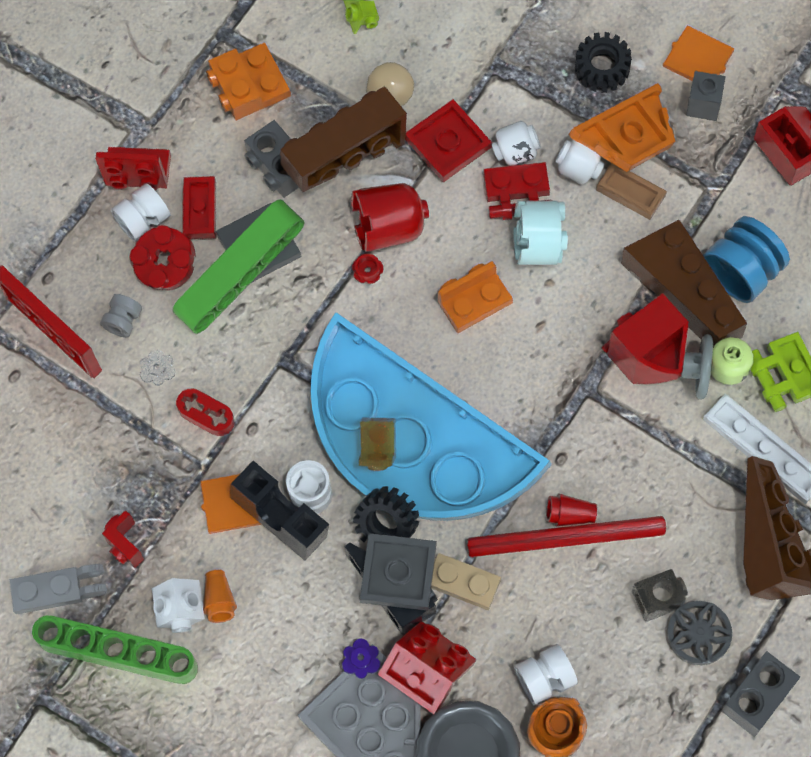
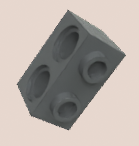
M274 119L244 140L247 150L244 156L253 169L259 168L264 174L263 179L270 190L273 192L277 190L285 198L299 187L289 174L279 173L284 169L281 165L280 149L291 138ZM266 147H272V148H274V149H273L272 151H270V152H262V151H261L262 149H264V148H266Z
M768 651L765 652L761 659L754 655L742 671L747 677L739 686L733 682L722 697L727 703L721 712L754 737L800 679L798 674ZM764 671L772 673L776 678V685H765L760 679V673ZM741 698L751 699L756 705V711L753 713L744 712L739 706V700Z

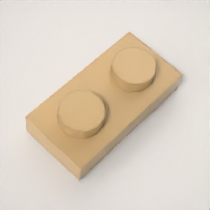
M438 553L434 563L431 589L489 611L501 582V577Z

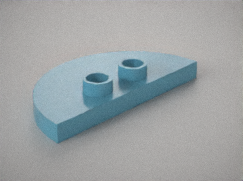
M338 313L334 314L324 331L314 358L311 375L312 411L319 437L330 459L343 476L367 496L374 489L378 488L380 490L383 486H388L390 492L394 487L399 489L397 495L401 496L404 492L409 495L406 498L407 503L412 500L414 501L416 506L412 511L418 510L419 519L436 521L461 520L484 515L514 501L528 491L552 465L550 460Z

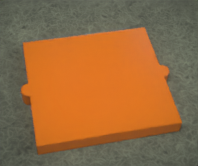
M687 25L678 41L672 43V50L663 63V67L693 81L695 71L720 75L725 73V65L735 48Z
M240 474L201 481L204 500L201 508L206 513L209 534L262 525L230 498L231 483Z

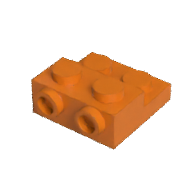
M265 42L241 53H238L235 48L208 60L210 69L206 71L210 84L213 88L219 87L222 93L218 95L225 112L231 111L235 120H239L291 97L290 89Z

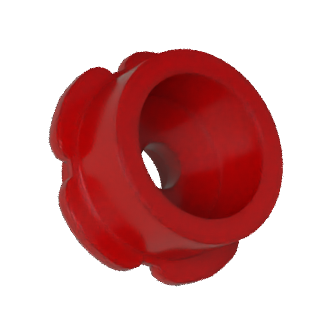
M372 254L359 256L352 265V270L355 272L354 278L360 283L367 282L368 284H373L377 282L384 270L382 262ZM365 268H370L371 270L366 272Z

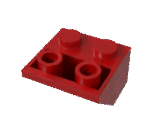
M784 106L759 121L754 141L789 186L811 174V113L805 106Z

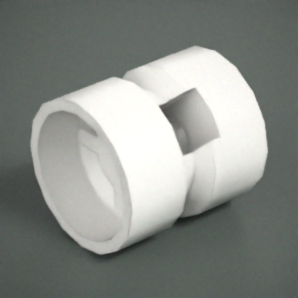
M147 183L132 193V200L124 199L111 208V213L119 226L134 242L149 231L150 225L157 226L171 216L164 201Z
M311 460L301 461L292 466L286 478L291 502L298 507L305 503L317 514L326 510L331 503L333 494L329 475L324 466Z
M558 644L540 652V657L537 660L530 657L514 665L518 680L534 706L551 698L552 691L557 690L561 693L578 684L575 672L566 654Z

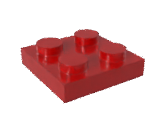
M454 99L407 131L405 137L408 144L443 183L492 148V141Z

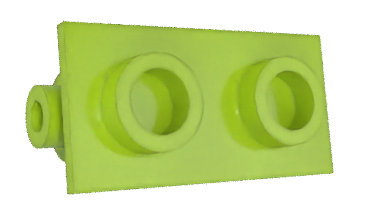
M343 0L346 7V19L351 24L353 34L358 32L361 25H366L368 29L375 28L378 25L379 15L374 1Z

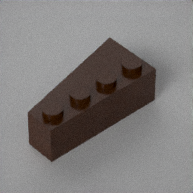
M385 86L377 91H370L362 97L361 101L351 107H343L324 123L319 122L308 133L286 142L283 148L280 149L281 165L300 190L305 192L335 178L339 173V169L343 167L349 169V171L358 167L363 158L368 155L375 159L384 155V148L392 144L396 149L405 145L407 112Z
M680 220L624 247L621 264L628 271L631 270L635 273L648 290L654 291L658 296L663 293L689 322L688 328L701 340L704 335H711L714 348L715 344L722 339L729 337L743 338L747 326L746 320Z

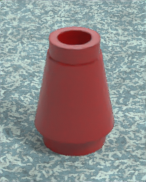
M560 493L557 496H549L546 510L547 522L554 523L556 527L595 523L597 504Z

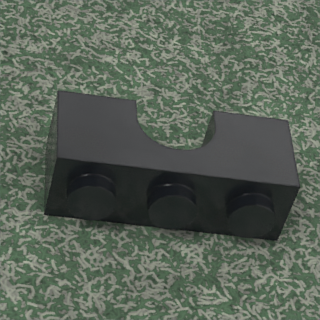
M253 460L231 483L230 498L306 561L327 538L329 523L305 503L298 507L290 502L278 487L279 481Z

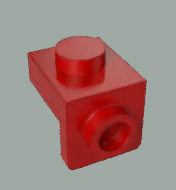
M124 511L121 515L113 516L106 523L105 531L102 535L112 547L109 550L110 554L120 564L124 565L128 562L132 567L136 568L144 558L141 552L124 536L135 524L132 516L127 511Z

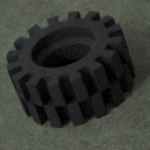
M598 32L594 33L593 40L588 36L585 38L584 43L581 42L576 52L575 72H577L579 81L583 79L582 85L587 88L591 84V91L596 92L597 87H602V93H607L609 86L612 91L617 90L618 84L622 86L625 83V79H628L632 60L630 48L627 49L625 40L619 43L620 36L615 34L614 38L611 39L610 33L605 32L604 37L600 38V33ZM606 55L614 60L615 65L611 69L601 70L595 68L591 60L595 56Z
M383 486L380 490L376 488L369 493L354 512L356 515L353 518V523L358 524L355 527V531L357 534L361 532L364 534L360 538L361 541L364 543L368 539L369 533L411 538L419 525V521L416 520L419 517L418 510L412 511L416 506L413 500L409 503L406 502V498L409 495L405 492L401 496L397 495L399 489L394 487L389 492L388 486ZM382 510L389 513L395 519L397 527L391 529L381 524L376 516V511Z

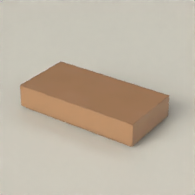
M613 163L610 164L596 185V191L651 220L667 193L666 190L631 171L626 172Z

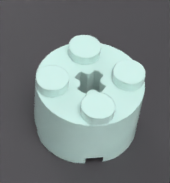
M517 201L514 217H520V220L517 221V226L513 229L515 259L518 260L517 264L557 265L562 263L563 250H567L568 244L567 231H561V221L565 220V203L557 201Z

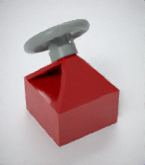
M662 293L612 331L608 357L632 384L662 383L676 380L679 377L696 379V397L703 400L707 395L710 381L713 339L711 335L706 334L702 337L699 353L685 352L689 322Z

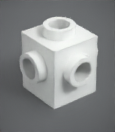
M171 578L152 588L153 610L157 628H171L173 633H182L191 630V625L205 619L199 580Z

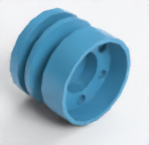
M748 216L740 217L733 227L725 232L724 239L717 240L703 254L729 296L744 303L753 302L767 287L768 280L775 279L779 271L784 270L790 261L787 248L774 231L764 223Z

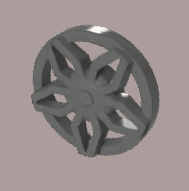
M692 601L682 605L674 612L668 624L667 636L670 647L680 659L693 665H708L718 661L727 652L732 641V627L727 615L717 605L705 601ZM693 608H703L698 613V619H696L693 613L687 610ZM708 610L712 611L709 621L703 619L704 614ZM681 614L690 618L691 622L689 624L685 623ZM716 615L722 620L725 628L719 625L712 626L716 621ZM677 620L680 627L686 631H681L674 638L673 628ZM718 631L726 636L716 638L714 637V632ZM682 637H686L688 643L677 644ZM710 642L714 644L725 643L723 648L712 656L713 646ZM694 646V651L698 658L691 657L682 650L690 649ZM707 647V658H705L700 648Z

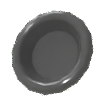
M456 701L438 709L425 722L417 741V757H520V742L512 723L498 709L479 701Z

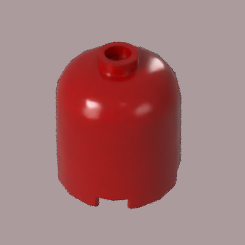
M406 183L362 188L352 191L351 194L352 212L358 211L360 224L354 225L360 247L365 252L416 240L424 229V219L429 218L427 201L421 200L417 191Z

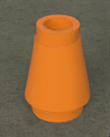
M223 570L209 571L205 574L204 614L213 623L229 621L234 618V611L237 609V605L225 572Z

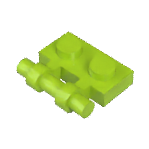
M799 332L768 343L767 349L771 356L762 358L758 349L752 350L754 357L751 372L754 377H758L764 389L762 394L766 402L771 403L775 412H779L787 407L782 398L787 393H790L795 404L811 398V356ZM776 367L783 379L782 382L775 384L769 370Z

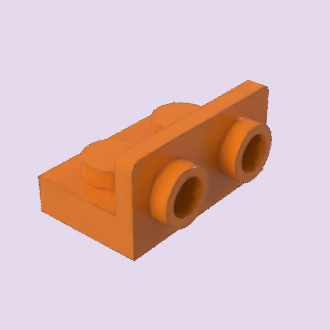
M493 261L486 265L481 263L474 266L466 276L458 280L451 279L447 281L438 291V304L457 333L466 330L513 303L512 296L496 273V265Z

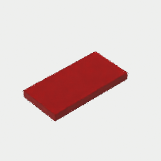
M1 265L0 287L7 300L91 378L98 376L102 369L92 348Z

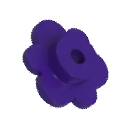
M357 639L353 643V647L348 646L343 651L345 659L342 662V668L348 674L355 673L357 678L363 679L367 676V673H376L380 668V661L377 658L379 655L378 648L376 646H369L368 641L365 639ZM363 656L364 659L358 660V657Z

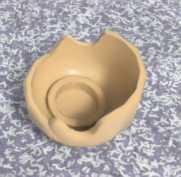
M386 62L377 66L368 77L366 93L377 91L385 86L401 106H404L413 95V78L408 70L400 64Z

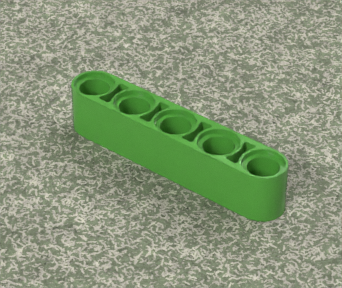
M279 199L273 202L177 300L173 306V313L195 334L204 331L300 233L305 224L304 220L283 200Z
M48 615L40 617L32 627L33 638L43 650L49 653L177 684L191 682L198 673V665L194 656L188 649L181 646ZM50 628H58V634L53 640H43L45 631ZM84 635L91 637L88 646L83 649L75 648L78 638ZM115 643L123 644V650L118 656H108L110 646ZM147 651L156 652V658L152 663L148 665L140 663L142 654ZM177 660H189V666L185 671L180 673L173 671V665Z

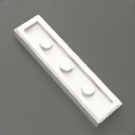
M725 393L707 412L703 420L748 458L755 456L772 461L784 487L806 504L811 499V463Z

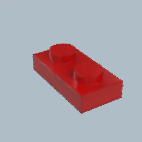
M215 176L184 177L183 233L189 239H216Z

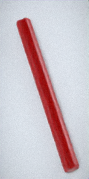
M663 516L470 537L467 539V549L470 557L663 536L666 533V522Z

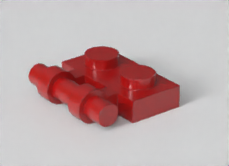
M546 162L484 169L487 202L500 201V205L489 206L490 219L502 217V220H512L516 203L511 204L510 200L528 198V201H539L538 197L550 195Z

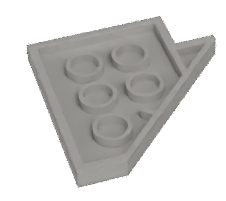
M380 651L377 656L380 661V668L376 673H367L365 678L359 679L355 673L348 674L344 671L298 714L299 719L335 757H417L421 705L378 675L387 659ZM363 656L358 657V660L364 659Z

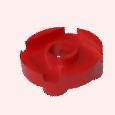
M165 225L150 229L144 233L130 252V259L133 262V269L138 279L145 285L157 290H174L179 288L189 280L194 270L193 262L196 253L192 241L179 230ZM169 251L170 255L167 257L168 265L165 266L162 263L158 265L159 254Z

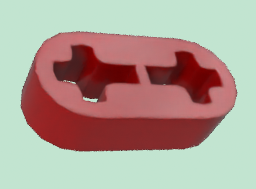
M194 388L186 389L178 395L176 406L181 417L215 436H224L232 431L235 421L233 413L227 405ZM194 399H197L198 406L203 410L200 411L192 407L187 411L185 402H193ZM209 413L216 417L224 414L226 423H218L217 426H214L213 418L209 416Z

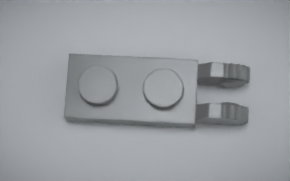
M91 564L79 568L72 567L9 579L13 612L15 614H23L81 603L83 599L105 595L107 593L105 584L80 587L81 579L103 575V565Z

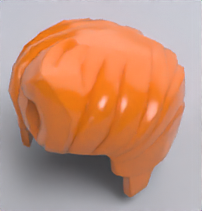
M551 697L535 708L528 723L527 735L531 745L542 755H545V757H569L579 749L587 732V721L577 699Z

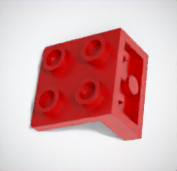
M108 147L107 152H96L95 159L106 186L115 189H125L127 187H141L147 183L154 190L158 188L167 189L171 161L170 150Z
M420 622L395 643L378 675L432 714H435L442 706L453 685L475 664L476 658L470 655L464 646L453 643L444 637L435 626Z

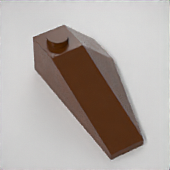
M755 456L747 458L743 558L747 588L751 596L767 600L811 595V549L805 550L798 534L803 528L799 520H794L786 507V504L789 503V497L774 463Z

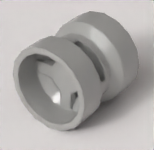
M114 294L109 303L111 309L103 315L100 325L110 333L126 338L130 336L133 329V319L139 317L142 306L130 297Z

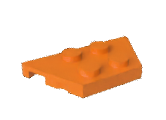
M658 83L579 124L568 134L573 140L590 148L626 172L668 150L676 142L673 130L668 123L669 115L667 108H662L659 95L662 89Z

